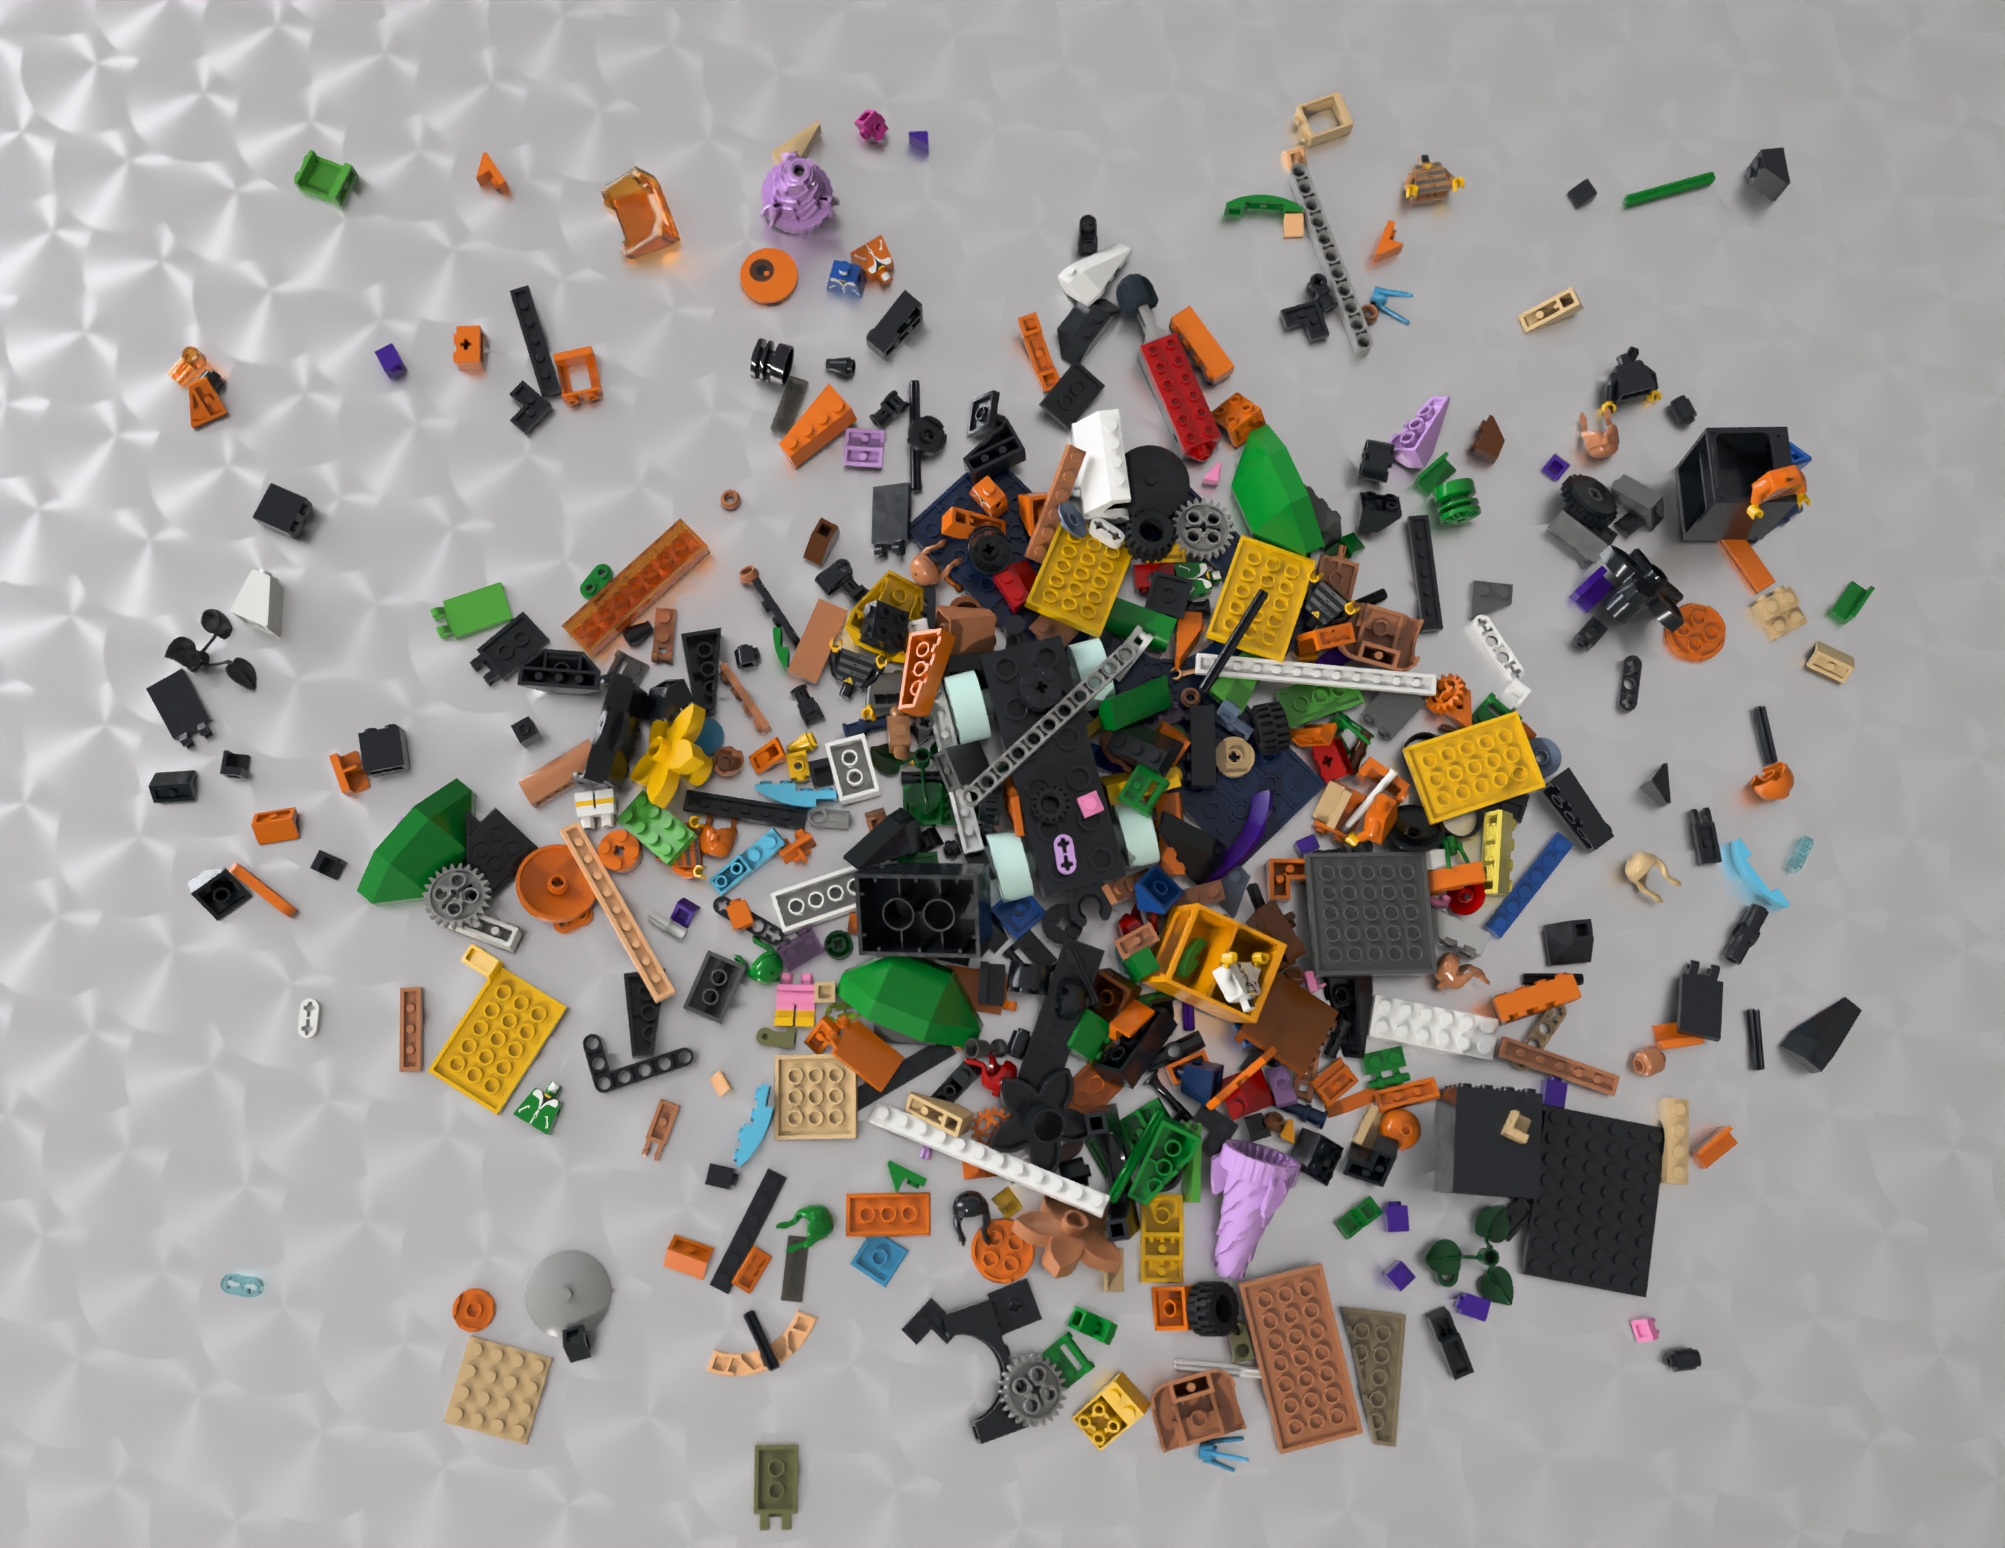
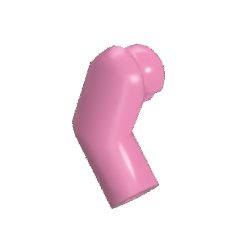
M1441 894L1440 899L1430 896L1432 908H1447L1450 905L1451 897L1446 894Z

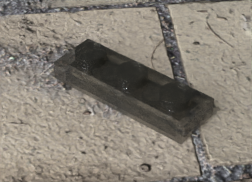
M793 376L789 377L772 422L771 431L787 435L794 426L809 386L808 381Z
M788 1235L787 1249L792 1244L805 1242L807 1237ZM809 1247L798 1249L792 1253L786 1252L781 1300L803 1302Z

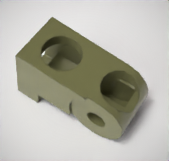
M765 1027L757 1032L756 1039L759 1044L765 1047L795 1049L798 1029L796 1027H787V1032H777Z
M1240 1320L1235 1325V1330L1228 1335L1233 1364L1254 1359L1245 1323L1243 1320Z

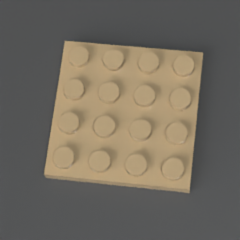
M832 1054L775 1055L774 1140L858 1139V1075Z
M471 1335L444 1422L527 1445L553 1357Z

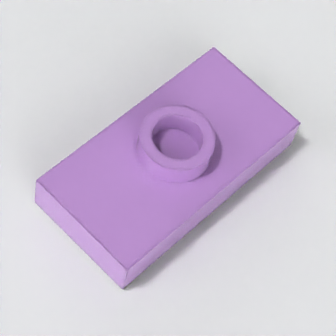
M1282 1065L1265 1069L1277 1108L1297 1104L1298 1100L1286 1066Z

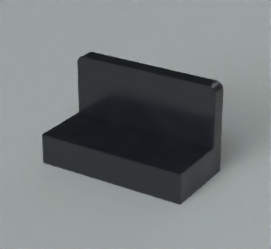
M196 771L155 773L148 786L153 802L195 800L197 794L193 781L196 777Z
M980 962L978 1005L1003 1006L1006 970L1004 964Z

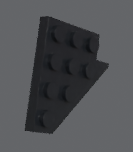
M496 807L481 822L467 810L465 812L466 866L469 864L472 867V871L478 868L479 874L483 873L485 875L484 880H488L490 883L487 887L492 890L487 895L493 898L517 874L522 861L530 853L538 849V847ZM477 894L469 895L472 901L477 897Z

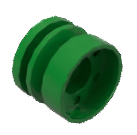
M1471 478L1451 480L1438 485L1432 491L1436 505L1441 506L1437 511L1441 515L1439 519L1443 525L1463 523L1479 516L1482 512L1480 506H1478L1479 500L1473 498L1477 492L1474 481Z

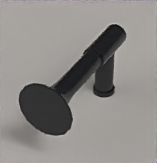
M1159 1070L1155 1071L1142 1085H1151L1168 1101L1177 1112L1174 1118H1172L1179 1123L1182 1119L1185 1122L1191 1120L1193 1116L1160 1082L1158 1078Z

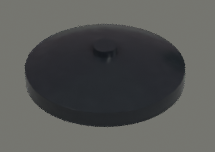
M1139 446L1126 452L1125 460L1131 502L1117 503L1118 508L1127 509L1130 518L1134 517L1137 511L1141 513L1142 509L1145 508L1147 511L1150 508H1155L1157 512L1160 509L1163 511L1162 514L1165 515L1167 513L1170 516L1169 518L1174 516L1176 510L1179 511L1180 506L1186 502L1189 493L1190 478L1185 464L1175 453L1160 446Z

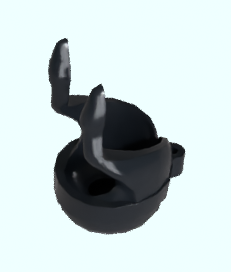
M969 1190L962 1192L954 1199L952 1207L954 1214L953 1224L959 1236V1243L961 1246H965L966 1237L961 1229L962 1219L982 1214V1238L989 1246L991 1244V1239L987 1233L991 1221L989 1205L982 1194L977 1191Z

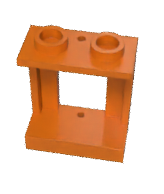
M591 346L553 354L562 390L561 397L565 405H575L584 400L594 401L603 396L595 353ZM586 363L591 388L573 392L568 367Z
M1352 622L1317 629L1295 636L1299 655L1356 642Z

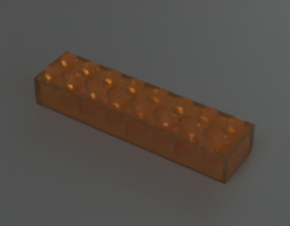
M680 518L561 626L594 659L620 636L622 631L626 630L625 627L631 626L710 554L708 546Z

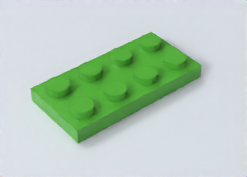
M1295 684L1274 692L1276 700L1280 702L1285 711L1289 730L1365 702L1360 689Z
M644 790L638 794L616 819L621 826L669 867L698 837L668 810L652 804Z

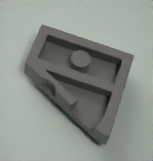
M1473 580L1469 619H1474L1478 615L1488 614L1499 608L1502 609L1512 604L1513 585Z

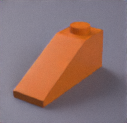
M952 506L942 516L941 534L958 539H967L974 528L985 524L997 526L1005 534L1006 521Z
M1185 611L1183 619L1177 618L1174 670L1180 669L1199 642L1200 634L1205 632V621H1202V612Z

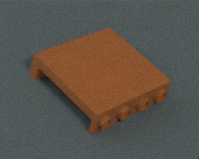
M1277 971L1257 1023H1243L1234 1040L1241 1044L1246 1039L1264 1052L1273 1046L1277 1050V1054L1273 1058L1296 1072L1295 1081H1298L1302 1076L1306 1078L1312 1069V1066H1310L1311 1062H1315L1321 1053L1318 1050L1319 1047L1325 1045L1330 1037L1327 1035L1328 1031H1332L1338 1023L1336 1017L1339 1011Z

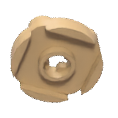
M1240 737L1225 738L1216 748V768L1222 775L1231 778L1241 777L1247 774L1254 764L1255 753L1252 746ZM1232 752H1235L1236 756L1240 757L1236 762H1232L1229 759Z

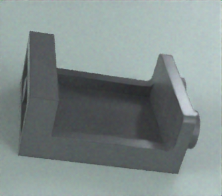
M1381 691L1363 710L1361 715L1368 725H1373L1378 729L1381 737L1384 739L1388 738L1391 741L1426 702L1416 694Z
M979 740L947 747L933 755L948 793L970 785L990 766Z

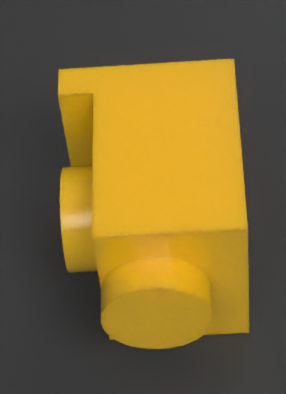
M806 750L786 754L791 781L796 783L808 781L807 778H811ZM802 764V768L797 770L795 765Z

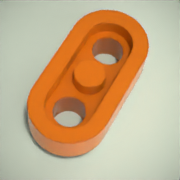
M590 908L584 918L579 917L569 921L564 927H561L560 923H553L554 929L561 934H569L585 927L593 921L594 911Z

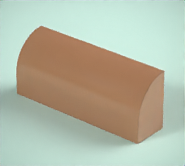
M818 599L787 669L788 675L812 684L818 682L832 649L829 643L833 637V643H835L848 610Z
M586 739L518 781L522 791L534 808L539 807L576 784L571 781L573 772L584 773L592 745L589 739Z

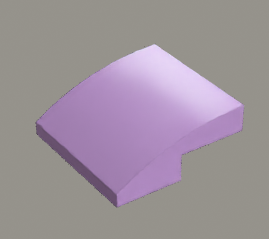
M846 428L843 466L882 468L885 430Z

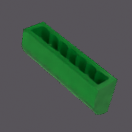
M1116 597L1104 629L1115 636L1127 639L1134 628L1139 625L1145 633H1150L1154 636L1147 647L1165 653L1177 619ZM1136 637L1134 642L1141 644L1142 640Z
M1167 675L1104 700L1099 707L1101 729L1116 731L1171 707Z

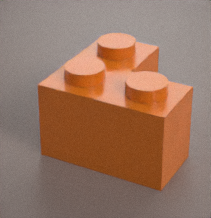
M1269 858L1266 862L1267 903L1275 900L1276 903H1287L1291 900L1290 883H1306L1304 859Z

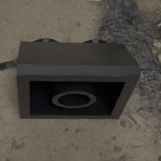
M1783 147L1761 149L1746 169V177L1749 178L1750 186L1771 201H1776L1790 184Z

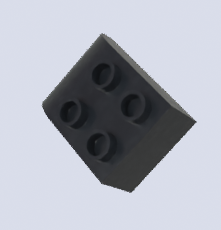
M894 863L866 868L854 874L859 955L981 958L993 945L989 864Z

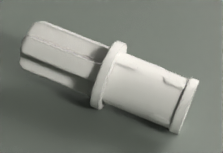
M652 911L648 916V922L662 929L663 933L666 932L675 937L680 942L688 932V930L672 922L673 919L669 920L656 911Z

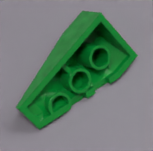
M1163 1115L1127 1197L1147 1205L1179 1170L1193 1158L1201 1137L1182 1123Z

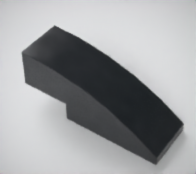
M1443 1306L1425 1314L1453 1379L1457 1380L1473 1373V1367L1461 1335L1455 1327L1451 1313Z

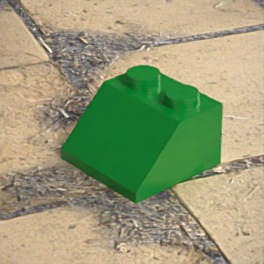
M1086 1009L1067 1043L1072 1055L1090 1065H1093L1096 1061L1100 1062L1104 1057L1106 1045L1111 1044L1113 1039L1109 1038L1110 1024L1091 1010Z

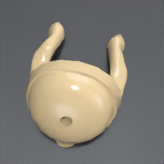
M1643 851L1634 853L1625 865L1626 876L1632 883L1636 884L1642 893L1652 897L1658 903H1663L1660 895L1646 887L1649 869L1652 866H1657L1663 877L1672 885L1680 887V881L1668 874L1667 866L1656 855Z

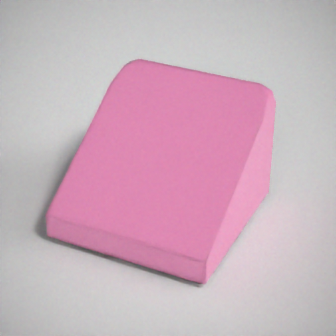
M1218 462L1203 478L1202 485L1216 488L1220 477L1221 462Z

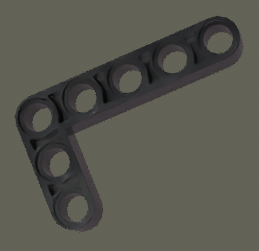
M589 1034L583 1040V1048L594 1086L597 1091L605 1094L689 1068L695 1064L697 1059L695 1052L685 1047L613 1070L604 1039L596 1034ZM596 1038L599 1041V1045L596 1049L592 1050L589 1044L592 1039ZM685 1052H689L691 1055V1059L687 1063L681 1061V1055ZM599 1058H602L605 1064L602 1069L598 1070L595 1067V1063ZM668 1058L671 1061V1065L667 1070H663L661 1062ZM645 1065H649L651 1068L648 1076L641 1074V1069ZM624 1072L630 1073L631 1078L627 1083H623L621 1080V1075ZM608 1078L610 1086L604 1090L601 1087V1082L603 1079Z

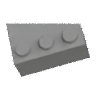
M1431 908L1435 942L1470 960H1474L1482 955L1492 935L1491 933L1470 925L1457 917L1447 915L1440 908Z

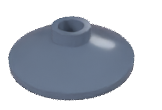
M1062 502L1058 507L1062 527L1075 537H1084L1087 533V527L1082 515L1072 504Z
M1538 737L1531 739L1529 743L1535 759L1536 756L1542 758V762L1537 761L1542 777L1552 775L1561 764V752L1558 746L1547 738Z

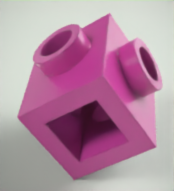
M865 110L854 122L860 130V136L866 141L877 142L881 140L885 135L884 133L889 129L885 124L883 116L875 110Z

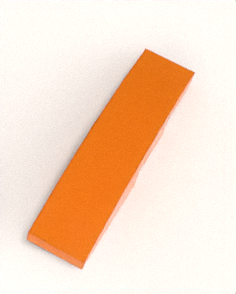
M1482 861L1451 866V869L1442 868L1427 872L1430 896L1486 882Z

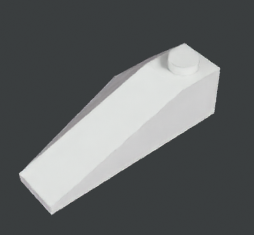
M1119 242L1071 264L1057 276L1065 294L1089 307L1105 292L1104 287L1108 282H1112L1114 279L1113 274L1124 265L1131 255L1132 249Z

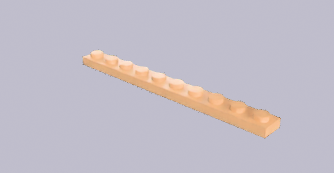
M579 821L560 829L562 838L655 1003L675 995L673 986Z

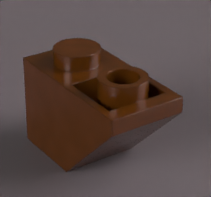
M1489 415L1487 420H1482L1478 431L1481 433L1479 438L1475 437L1471 448L1474 450L1471 456L1494 464L1505 440L1494 416Z
M820 518L810 536L803 558L821 567L840 535L839 527Z

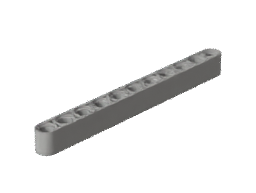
M1295 163L1291 168L1288 178L1296 203L1303 207L1304 224L1323 274L1327 279L1334 303L1338 305L1337 311L1351 348L1356 356L1364 357L1369 353L1373 345L1372 335L1309 170L1305 164ZM1320 241H1326L1327 244H1322ZM1330 257V258H1332L1334 261H1329V260H1327V258ZM1333 275H1339L1340 278H1335ZM1343 291L1347 295H1341L1339 292ZM1346 309L1353 310V313L1346 311ZM1352 326H1358L1360 330H1355ZM1359 343H1364L1367 347H1361Z
M1130 644L1119 646L963 791L962 799L964 804L968 807L979 805L1133 662L1136 655L1134 647ZM1128 651L1131 654V658L1123 659L1120 656V652ZM1108 664L1113 665L1116 672L1112 674L1107 673L1105 666ZM1096 678L1100 681L1101 686L1094 688L1090 685L1089 681ZM1078 692L1083 693L1085 700L1078 702L1075 700L1074 695ZM1063 706L1069 708L1070 714L1062 716L1059 713V708ZM1045 721H1052L1055 724V728L1053 730H1046L1043 723ZM1036 735L1039 737L1040 742L1033 745L1029 743L1028 737ZM1015 749H1021L1024 752V757L1016 759L1012 752ZM1000 763H1005L1008 765L1009 770L1006 773H1000L997 770V766ZM985 777L993 780L994 784L989 788L984 787L981 783ZM968 792H975L978 795V799L975 802H969L966 799V794Z

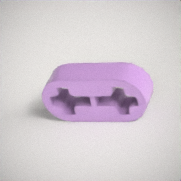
M1061 834L1054 841L1056 864L1060 873L1069 875L1076 869L1074 845L1070 836ZM1062 838H1064L1065 842H1069V845L1066 846V853H1063L1062 847L1057 845V843L1061 842ZM1064 856H1067L1068 862L1073 864L1069 871H1066L1064 867L1061 868V864L1064 863Z

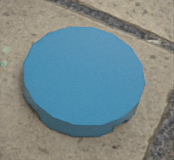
M705 717L702 730L694 744L702 748L705 755L712 756L724 744L722 726L710 717Z

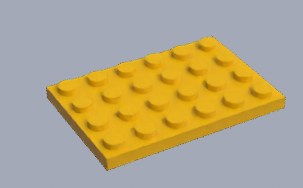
M1060 521L1024 607L1096 638H1100L1132 555L1128 553L1129 548L1125 549V541H1123L1119 548L1113 549L1091 536L1088 531L1090 524L1086 523V535L1078 538L1069 531H1066Z
M1241 535L1205 637L1226 644L1257 592L1262 589L1268 593V597L1236 648L1283 663L1307 592L1308 574L1315 568L1317 561Z
M1517 711L1402 749L1430 825L1546 787Z
M501 967L493 981L489 978L487 979L428 1069V1072L491 1112L499 1115L568 1007Z

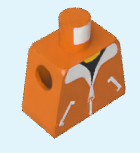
M882 235L850 253L852 264L861 266L865 277L870 282L880 279L884 285H887L893 281V277L889 272L894 270V263Z
M988 475L973 486L969 493L990 517L999 518L1009 509L1006 495Z

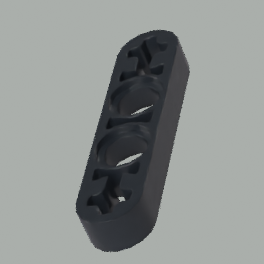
M725 896L716 898L713 903L715 912L731 921L729 916H727V910L722 909L719 911L718 903L727 901L726 905L728 906L732 900ZM751 911L754 922L762 921L764 927L760 932H755L752 926L745 930L770 945H781L785 940L782 929ZM768 925L771 926L769 931L772 933L779 932L780 940L776 939L773 942L772 937L767 933L766 937L762 936L767 931Z

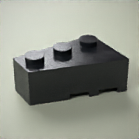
M904 290L875 328L868 332L866 336L867 346L885 360L923 321L922 304Z
M1006 418L996 431L993 430L983 443L980 442L963 458V463L972 484L976 485L987 475L992 477L1026 461V453L1023 444L1008 418Z

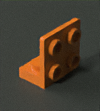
M1238 392L1211 412L1215 423L1227 430L1231 443L1236 448L1247 440L1250 431L1266 425L1261 408Z

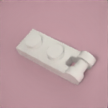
M1139 625L1134 628L1123 643L1132 645L1136 655L1133 662L1115 678L1119 682L1154 638L1150 633H1145ZM1136 637L1142 640L1140 645L1134 642ZM1128 651L1120 652V656L1123 659L1131 658V654ZM1109 664L1111 674L1115 673V667Z

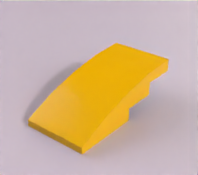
M1157 1194L1147 1205L1140 1203V1283L1183 1284V1194Z

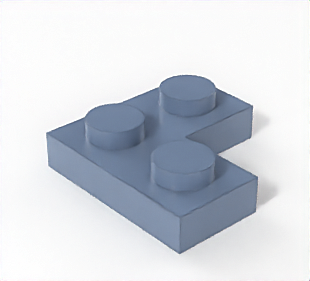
M1224 699L1215 714V723L1234 736L1247 741L1254 729L1247 722L1238 719L1242 710L1235 703Z

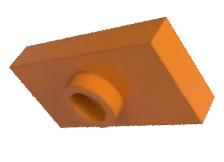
M753 1245L731 1283L750 1294L772 1259V1256Z

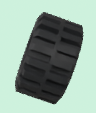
M1145 508L1142 509L1141 513L1137 511L1134 517L1130 518L1124 534L1125 549L1129 548L1128 553L1129 555L1133 554L1135 560L1139 558L1142 559V563L1149 561L1151 564L1155 560L1160 562L1163 557L1166 558L1175 542L1177 529L1173 527L1174 521L1173 519L1169 520L1170 516L1167 513L1164 515L1160 509L1157 512L1155 508H1150L1149 511ZM1140 531H1154L1160 540L1156 542L1147 541L1141 536Z
M1273 701L1254 705L1251 711V723L1259 751L1262 755L1287 751L1290 747V730L1285 711L1280 702Z
M1223 1281L1197 1282V1284H1194L1188 1293L1189 1297L1186 1299L1187 1321L1190 1322V1328L1201 1337H1225L1230 1335L1235 1330L1239 1316V1302H1237V1295L1234 1293L1233 1287Z

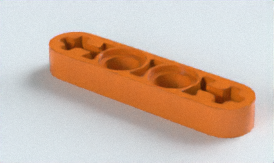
M234 862L229 868L233 875L286 916L291 918L297 911V908L239 863Z

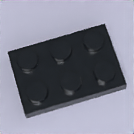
M1075 360L1040 402L1039 406L1066 430H1069L1072 427V423L1079 419L1105 385Z

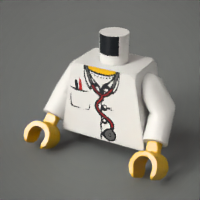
M1236 952L1224 953L1221 956V961L1224 965L1212 972L1226 1000L1229 1003H1240L1243 1012H1249L1256 1008L1252 998L1261 992L1258 984L1261 972L1260 964L1268 962L1269 955L1267 953H1253L1252 961L1254 965L1251 962H1237L1238 954Z

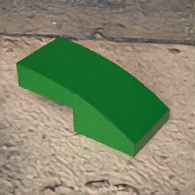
M773 627L775 650L783 669L787 671L790 664V651L788 647H782L783 632L781 627Z
M1203 937L1193 938L1184 950L1176 968L1175 976L1177 979L1187 978L1199 965V962L1194 957L1208 944Z
M1368 1196L1334 1223L1344 1237L1350 1239L1383 1212L1373 1198Z

